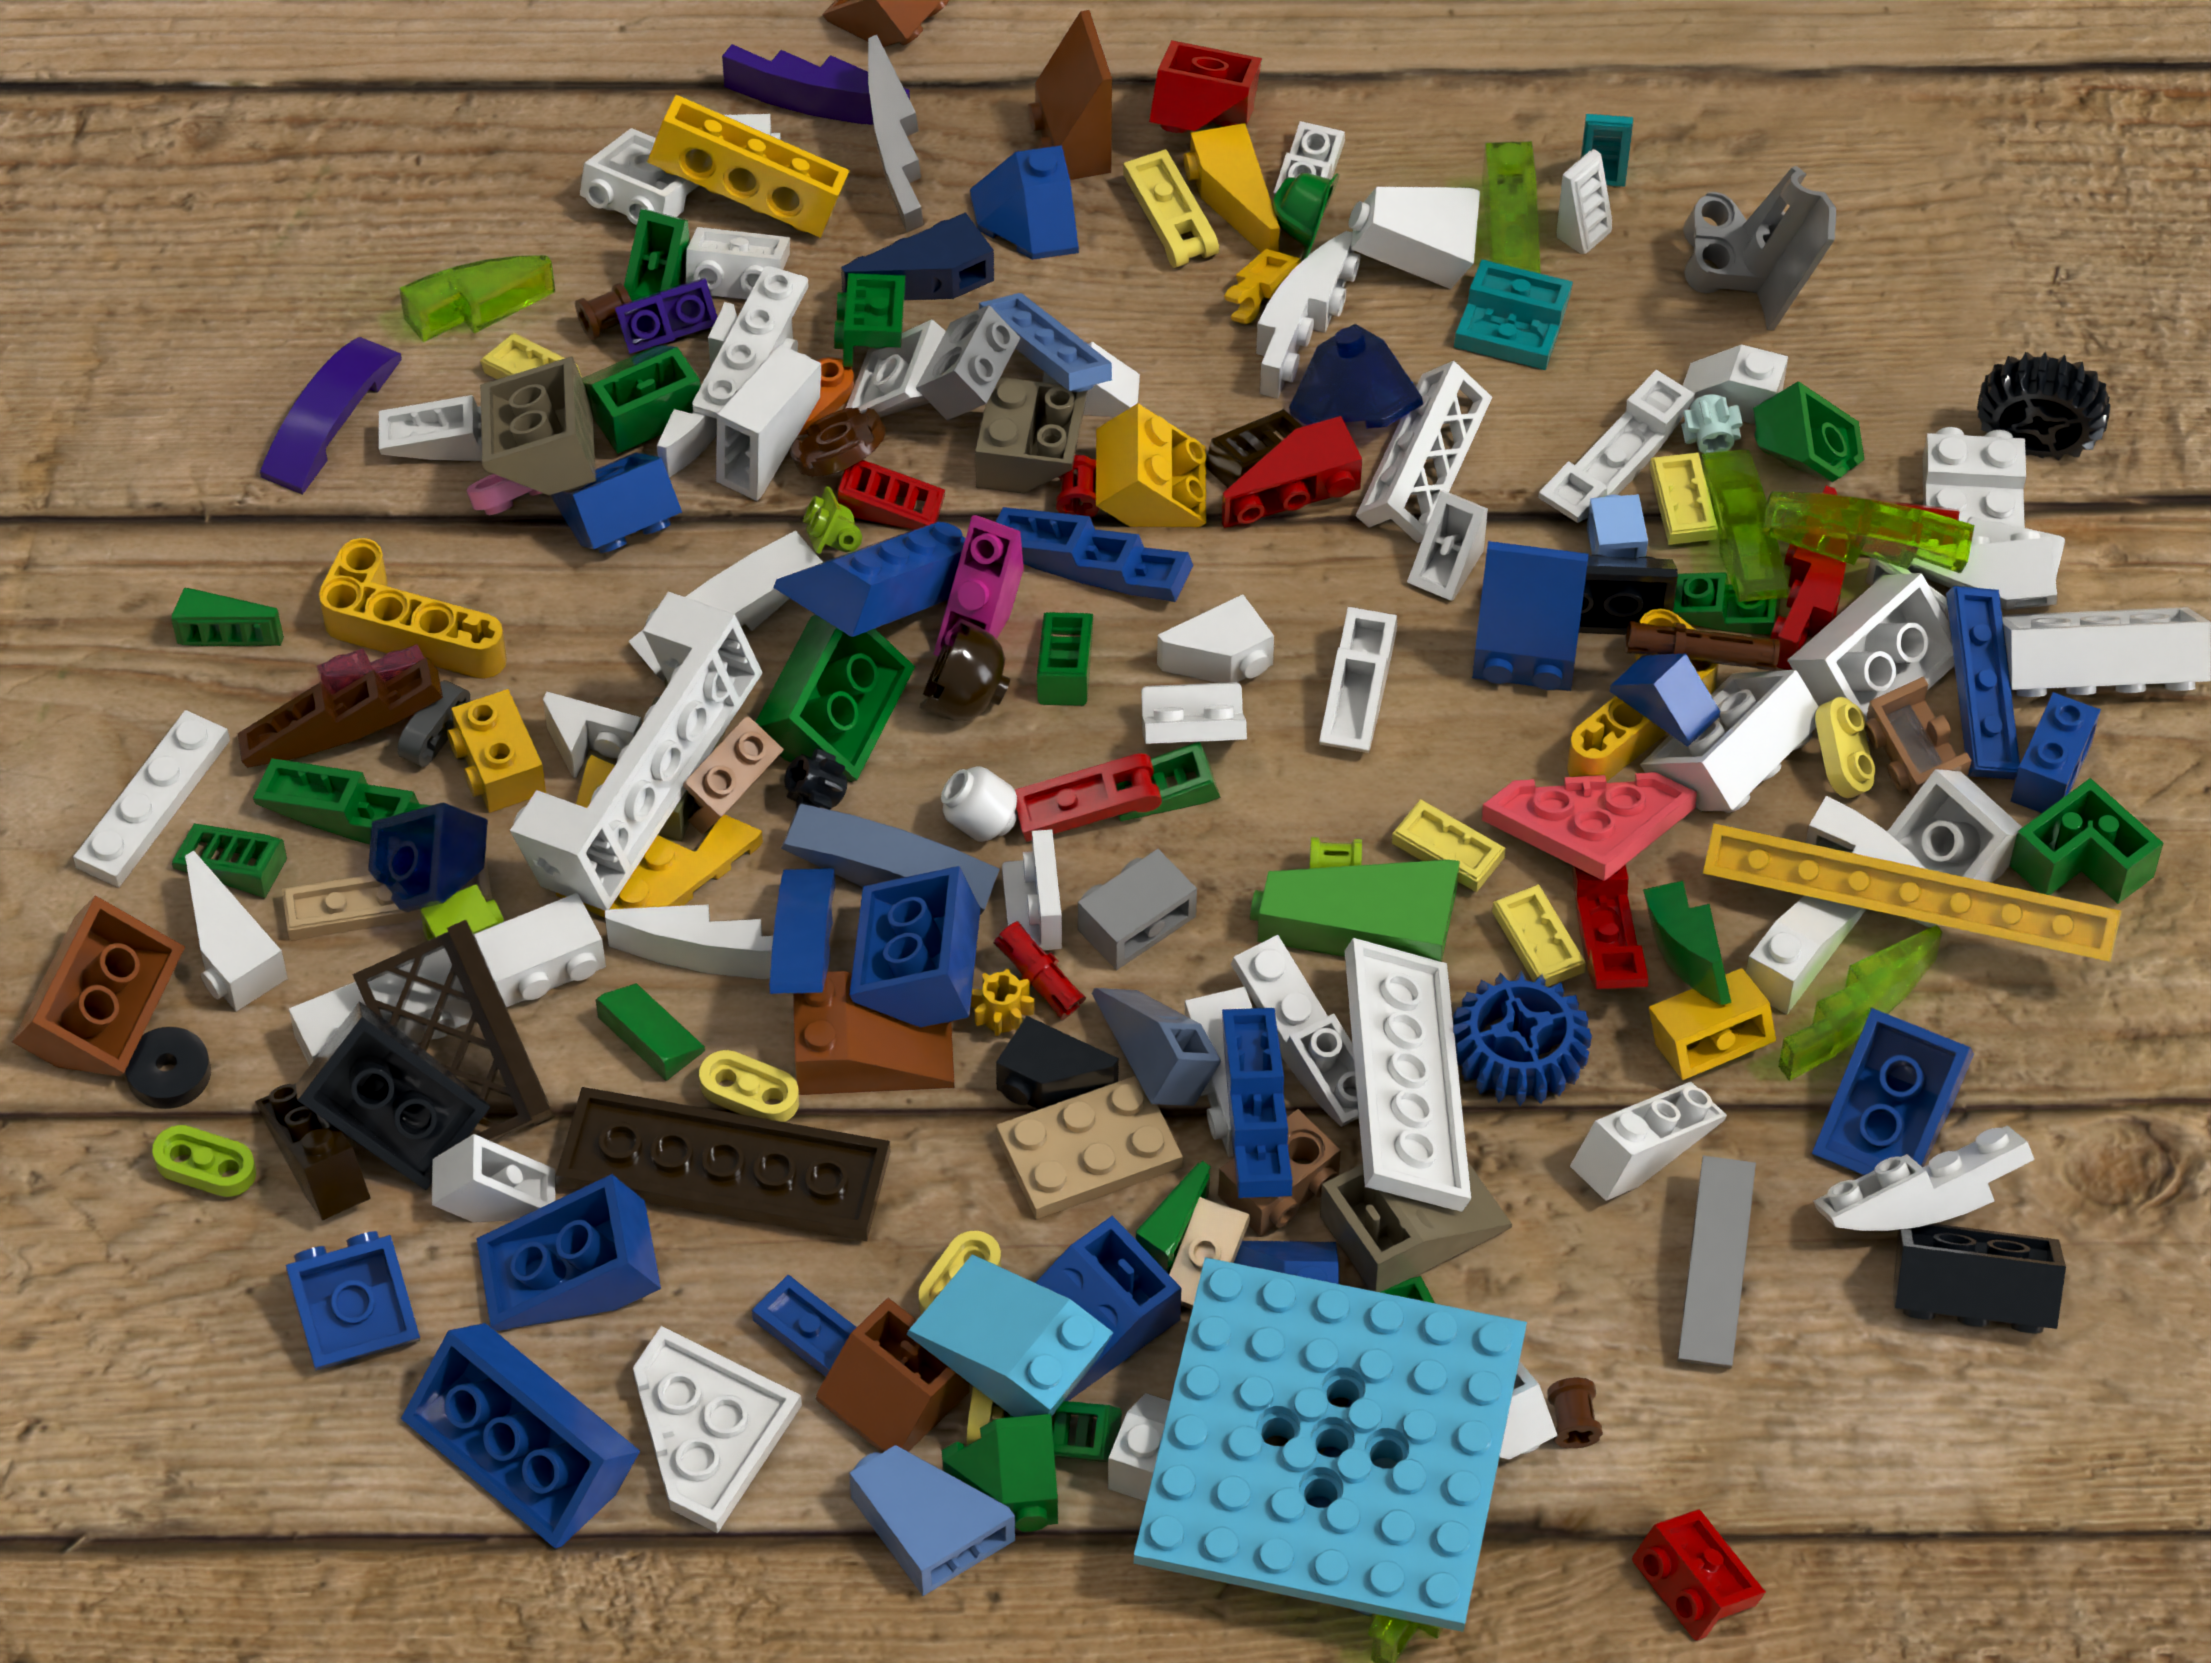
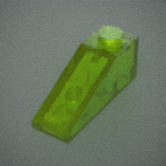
M1532 141L1485 143L1482 186L1490 261L1541 274L1537 186Z

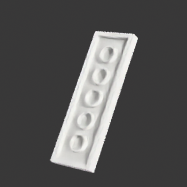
M1353 938L1345 950L1365 1187L1462 1212L1471 1200L1447 963Z

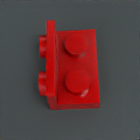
M1700 1509L1654 1524L1632 1556L1635 1566L1695 1641L1706 1638L1719 1619L1757 1606L1766 1593Z

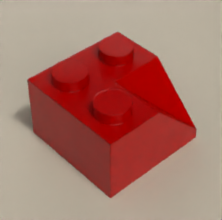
M1171 40L1157 71L1149 122L1160 124L1163 130L1172 133H1185L1188 130L1196 131L1211 120L1221 126L1242 123L1247 125L1254 108L1262 58Z

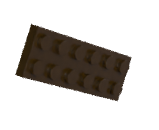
M582 1087L555 1177L558 1187L579 1190L613 1174L648 1203L867 1241L891 1151L890 1141Z

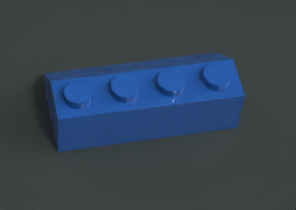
M936 522L778 578L773 588L844 633L854 637L949 600L966 538L962 536V531L956 526L945 522Z
M486 1323L448 1330L401 1417L405 1423L554 1548L562 1547L617 1494L640 1453L638 1448Z

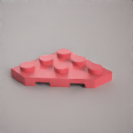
M1657 772L1635 773V781L1607 783L1605 775L1564 777V786L1535 787L1534 779L1514 780L1483 804L1482 821L1605 881L1696 808L1697 792Z

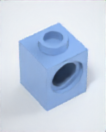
M1613 494L1605 497L1590 498L1587 533L1592 555L1598 554L1606 557L1627 558L1646 556L1648 538L1639 494L1624 496Z

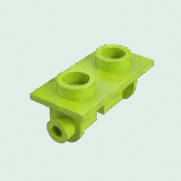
M826 486L821 498L818 496L812 498L803 522L808 524L806 531L816 553L821 554L826 544L842 552L855 551L861 545L862 533L854 523V516L851 510L839 504L831 487Z

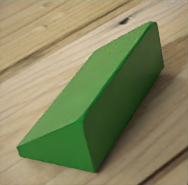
M637 983L604 993L596 999L598 1018L665 1081L669 1080L705 1052V1046Z

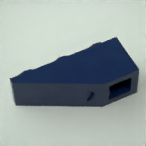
M965 212L949 220L940 221L929 229L908 238L899 239L890 246L867 256L858 257L849 264L842 266V292H847L848 273L905 275L904 300L954 299L994 281V250Z

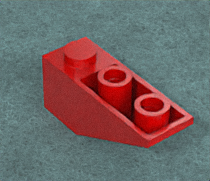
M1342 416L1295 429L1225 490L1222 498L1223 527L1227 528L1241 523H1253L1265 516L1286 510H1298L1307 504L1331 497H1343L1352 491L1361 489L1362 457Z

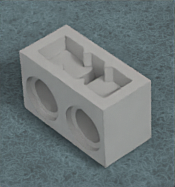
M990 305L950 322L916 389L947 421L985 405L1021 337Z

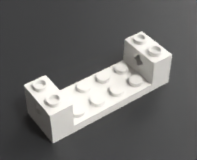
M668 592L658 608L650 613L646 626L642 630L669 684L657 703L648 709L643 724L630 744L621 750L617 763L605 782L594 791L589 806L585 808L536 790L527 805L517 813L514 824L510 829L512 836L541 887L565 896L578 893L582 902L602 910L610 909L686 792V789L683 787L684 781L710 755L763 673L735 614Z

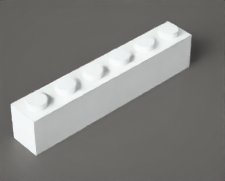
M578 893L474 934L506 1007L524 1000L538 999L553 988L573 980L587 979L596 971L606 967L602 938ZM445 948L424 957L417 976L444 985L452 967ZM413 962L399 969L410 972ZM388 973L368 983L376 1000L396 1007L406 979ZM456 976L452 989L464 993L463 988L459 982V979ZM356 982L289 1008L295 1038L309 1066L359 1001L365 1005ZM414 983L404 1010L430 1020L441 992ZM448 996L438 1023L454 1029L469 1023L473 1013L470 1004ZM380 1009L384 1019L390 1022L393 1014ZM400 1017L396 1028L418 1044L422 1041L427 1026ZM435 1030L432 1039L442 1038L447 1034Z

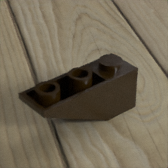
M296 1083L279 1086L271 1091L268 1096L255 1101L257 1109L302 1192L322 1221L371 1199L353 1147L339 1129L297 1101Z

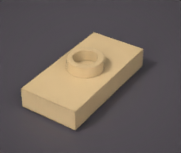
M1199 1197L1169 1274L1182 1288L1181 1306L1193 1309L1205 1257L1234 1263L1250 1222L1249 1214Z

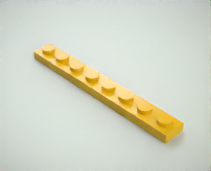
M1713 824L1703 874L2109 962H2111L2121 916V910L1719 824Z

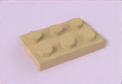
M1136 1076L996 1125V1136L1036 1220L1183 1167V1156L1158 1105L1150 1103Z

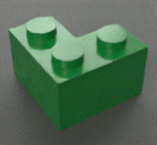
M2089 778L2017 832L2009 866L2035 890L2046 895H2051L2082 871L2110 898L2119 904L2154 878L2164 843L2094 780Z

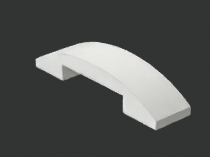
M724 302L708 336L710 367L737 319L734 304ZM676 409L673 410L657 444L658 457L662 458L669 477L695 460L716 437V418L694 411L691 414Z
M1655 370L1627 399L1626 412L1575 465L1568 461L1540 490L1538 498L1577 523L1588 518L1590 498L1605 497L1613 494L1618 495L1641 472L1666 442L1683 418V411L1688 410L1694 401L1695 393Z

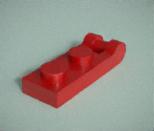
M1143 753L1133 754L1015 789L1017 795L1016 809L1026 842L1032 841V831L1052 829L1053 834L1131 811L1149 812L1158 808L1162 803L1159 787L1153 784L1151 780L1154 774L1151 757ZM1124 781L1131 782L1132 787L1117 790L1116 784Z

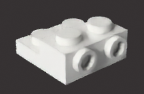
M631 128L584 163L580 196L586 198L588 203L595 208L615 210L625 214L633 224L637 225L640 209L642 208L674 217L679 216L684 212L686 195L699 185L682 177L668 174L661 168L647 163L656 138Z
M1945 427L1938 430L1936 434L1927 433L1923 453V505L1959 509L1957 536H1964L1968 518L1973 516L2025 528L2023 491L2026 480L2025 439L2013 438L2012 434L2005 430H1993L1985 436L1964 435V432L1958 428Z

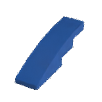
M1003 507L996 520L999 524L1021 532L1023 564L1090 586L1128 595L1176 602L1193 567L1188 552L1146 548L1139 534L1095 530L1090 516Z
M834 868L783 870L773 934L769 983L770 994L823 992L830 962L829 938L833 925Z
M1275 1008L1222 1009L1225 1069L1238 1198L1292 1196L1293 1180L1288 1151V1123L1283 1094L1284 1073Z

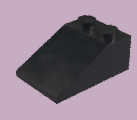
M360 1001L296 1083L297 1101L424 1190H427L432 1184L433 1159L466 1139L490 1109V1105L407 1035Z

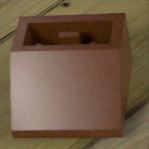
M889 1297L851 1332L819 1388L816 1400L881 1453L895 1445L909 1452L970 1392L969 1382L907 1335L908 1330L917 1320Z

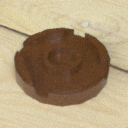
M846 408L831 413L811 424L806 430L808 437L802 443L799 438H796L792 444L790 454L801 474L811 477L830 475L851 467L875 451L884 440L886 429L874 409L867 408V411L861 414L859 408Z

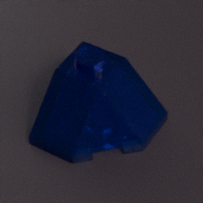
M1353 324L1350 327L1339 330L1335 336L1317 346L1289 406L1292 417L1306 425L1342 416L1344 423L1365 421L1366 428L1369 429L1387 427L1422 406L1423 399L1386 342L1359 325Z
M443 802L373 821L368 870L376 881L387 886L393 894L391 897L392 901L402 911L410 912L442 904L484 869L488 819Z

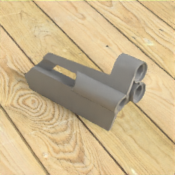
M1798 166L1792 167L1748 220L1745 219L1736 204L1725 194L1718 192L1707 193L1698 200L1684 223L1683 231L1685 238L1694 247V253L1685 266L1684 274L1686 281L1697 292L1705 294L1713 293L1719 289L1757 293L1764 312L1767 330H1775L1835 240V205L1825 192L1812 191L1800 185L1807 174ZM1788 204V205H1790V207L1788 208V210H1787L1786 213H1785L1783 210L1785 209L1786 205ZM1703 217L1711 218L1717 226L1710 225ZM1704 260L1712 261L1719 269L1711 268Z

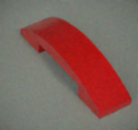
M1626 864L1605 881L1572 865L1582 948L1589 977L1594 988L1648 987L1649 979L1642 945L1637 944L1628 899L1629 878Z

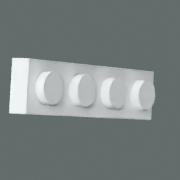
M185 710L73 856L76 868L119 888L229 743L228 729Z

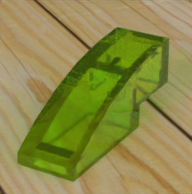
M547 255L486 259L455 266L427 275L400 287L399 290L404 319L424 343L463 322L475 334L554 293L555 284L552 261Z

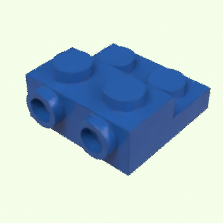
M377 1231L359 1234L346 1240L348 1246L346 1248L327 1253L325 1246L310 1248L295 1254V1262L286 1265L290 1286L315 1371L420 1341V1335L391 1235L379 1238Z

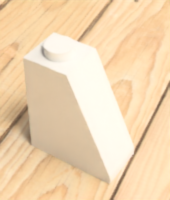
M1376 187L1364 202H1357L1351 212L1348 223L1349 228L1353 229L1351 250L1452 289L1474 264L1480 191L1473 188Z
M780 344L717 413L716 482L753 500L758 501L820 399V362Z

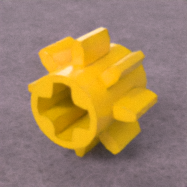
M1009 969L991 975L983 973L982 990L972 989L971 1007L976 1008L974 1010L976 1026L986 1024L989 1029L994 1031L995 1036L1014 1029L1017 1030L1022 1023V1015H1034V998L1029 996L1030 981L1028 979L1019 981L1016 976L1010 973Z

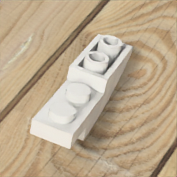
M1345 231L1309 254L1291 271L1267 303L1257 324L1256 354L1264 356L1261 363L1260 394L1278 399L1285 381L1293 382L1300 360V355L1297 354L1299 347L1308 346L1313 330L1325 333L1332 315L1338 317L1341 315L1346 299L1344 285L1346 281L1353 282L1355 280L1361 258L1360 254L1354 253V250H1351L1352 232Z
M1279 935L1234 956L1231 966L1245 986L1256 1007L1275 1008L1281 1056L1300 1083L1324 1111L1341 1127L1358 1119L1353 1043L1335 1014L1333 1013L1329 1016L1326 1014Z
M2008 1125L2003 1128H1992L1979 1134L1975 1142L1957 1151H1947L1934 1156L1929 1161V1165L1921 1167L1908 1154L1902 1157L1897 1156L1885 1159L1876 1165L1874 1171L1856 1180H1846L1835 1184L1828 1190L1826 1195L1814 1200L1816 1209L1837 1228L1860 1231H1889L1916 1228L1964 1215L1994 1202L1988 1183L2035 1159L2028 1142Z

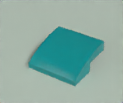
M1481 259L1469 289L1467 306L1455 333L1454 348L1546 370L1566 312L1573 281Z

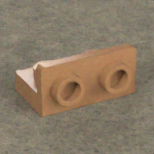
M750 717L742 719L683 783V787L695 798L693 801L700 806L688 821L701 834L706 832L730 809L784 750Z

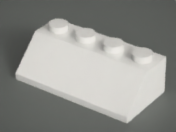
M2188 607L2002 615L2010 685L2012 690H2017V696L2040 697L2047 695V688L2065 687L2067 694L2089 695L2096 693V686L2116 685L2117 692L2138 693L2146 691V684L2165 683V689L2186 691L2195 689V682L2211 681V622Z

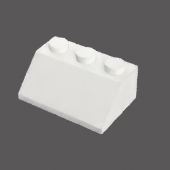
M1922 573L1883 575L1788 659L1792 669L1797 670L1818 706L1837 697H1844L1861 709L1865 721L1868 720L1866 716L1871 700L1923 676L1928 683L1929 689L1955 666L1950 623Z
M1797 670L1733 673L1711 694L1720 709V717L1688 747L1669 735L1640 764L1644 772H1657L1696 791V808L1700 811H1724L1730 813L1740 809L1750 800V793L1762 781L1771 778L1781 769V762L1793 750L1804 746L1812 738L1811 732L1816 728L1815 714L1819 706Z

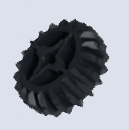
M2045 351L2041 357H2033L2030 353L2025 352L2021 360L2008 356L2004 365L1994 364L1992 372L1985 376V380L1981 384L1977 410H1979L1978 418L1982 422L1981 430L1987 433L1993 430L2008 431L2012 434L2013 438L2025 439V455H2034L2039 458L2054 457L2059 461L2064 454L2080 457L2083 449L2093 450L2096 441L2102 439L2103 433L2106 431L2111 405L2109 404L2110 397L2106 391V384L2098 381L2096 371H2085L2083 362L2073 364L2067 362L2065 355L2059 359L2051 358Z

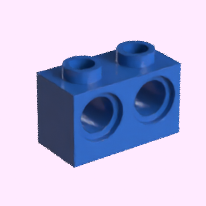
M2054 692L2052 693L2019 765L2010 802L2043 813L2071 792L2092 745L2101 709Z

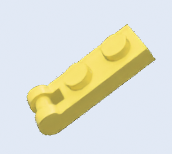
M1167 149L1123 163V176L1162 242L1167 258L1173 268L1188 264L1189 258L1198 255L1207 258L1219 253L1217 237ZM1191 231L1194 236L1193 238L1186 240L1181 238V234Z

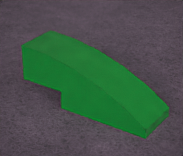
M1683 881L1643 889L1652 931L1658 949L1668 966L1686 984L1701 995L1720 1005L1731 1003L1710 904L1689 908Z

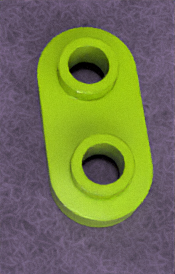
M176 1125L163 1130L153 1143L152 1153L156 1168L163 1177L223 1197L240 1195L247 1191L255 1181L256 1166L253 1154L246 1145L238 1141L194 1127ZM181 1155L190 1156L184 1162L174 1161L175 1158ZM230 1170L238 1172L233 1176L222 1177L225 1172Z

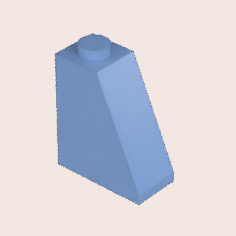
M897 1445L883 1453L874 1452L865 1456L857 1463L854 1470L849 1472L851 1499L922 1596L1015 1541V1515L1009 1507Z

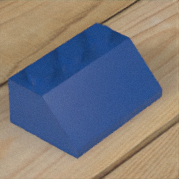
M960 866L863 886L849 993L853 1002L918 1027L947 1023L969 1017L981 909Z

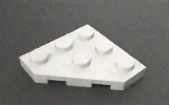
M661 1326L634 1365L633 1372L670 1510L718 1533L801 1408V1395Z

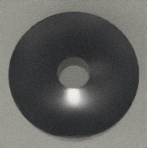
M162 1027L142 1035L125 1070L131 1092L139 1101L154 1108L171 1109L192 1102L205 1090L211 1076V1064L205 1044L197 1035L183 1028ZM165 1065H175L172 1070H160Z

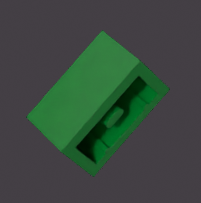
M657 345L582 378L592 402L593 418L617 454L662 435L674 409L692 414V402L701 387L700 379L679 348Z

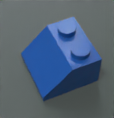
M637 452L595 469V482L588 483L577 491H562L551 495V498L580 545L590 549L598 548L599 553L609 552L627 543L625 536L641 529L644 535L660 531L671 525L670 517L682 513L662 458Z

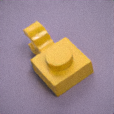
M1265 249L1236 274L1238 284L1231 286L1224 295L1226 301L1240 304L1238 310L1231 315L1232 321L1243 324L1251 323L1259 313L1262 299L1264 297L1271 299L1279 285L1301 263V259Z

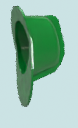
M1301 173L1296 178H1286L1274 196L1272 204L1277 215L1279 227L1304 246L1301 262L1310 253L1322 216L1338 183L1340 175L1338 173L1332 179L1310 173Z

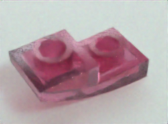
M416 644L401 651H392L384 657L370 662L364 649L361 648L348 654L337 655L328 662L318 665L317 672L319 682L333 695L373 669L384 682H387L424 659V656Z

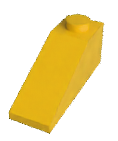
M1242 123L1191 132L1190 152L1183 155L1184 168L1188 181H1196L1201 199L1261 253L1265 249L1279 252L1280 227L1246 124Z

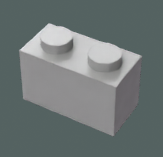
M1156 849L1143 859L1136 858L1130 861L1119 875L1104 885L1098 884L1091 887L1082 896L1081 900L1078 901V931L1117 971L1196 917L1197 888L1159 849Z

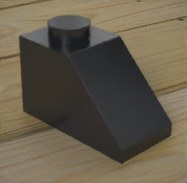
M1029 1016L1025 1017L996 1061L997 1090L1015 1104H1028L1038 1110L1118 1082L1119 1058Z

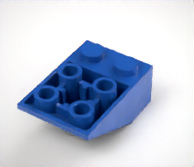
M1113 1215L1071 1244L1035 1282L1071 1299L1113 1332L1099 1359L1064 1401L1074 1398L1181 1320L1182 1288Z

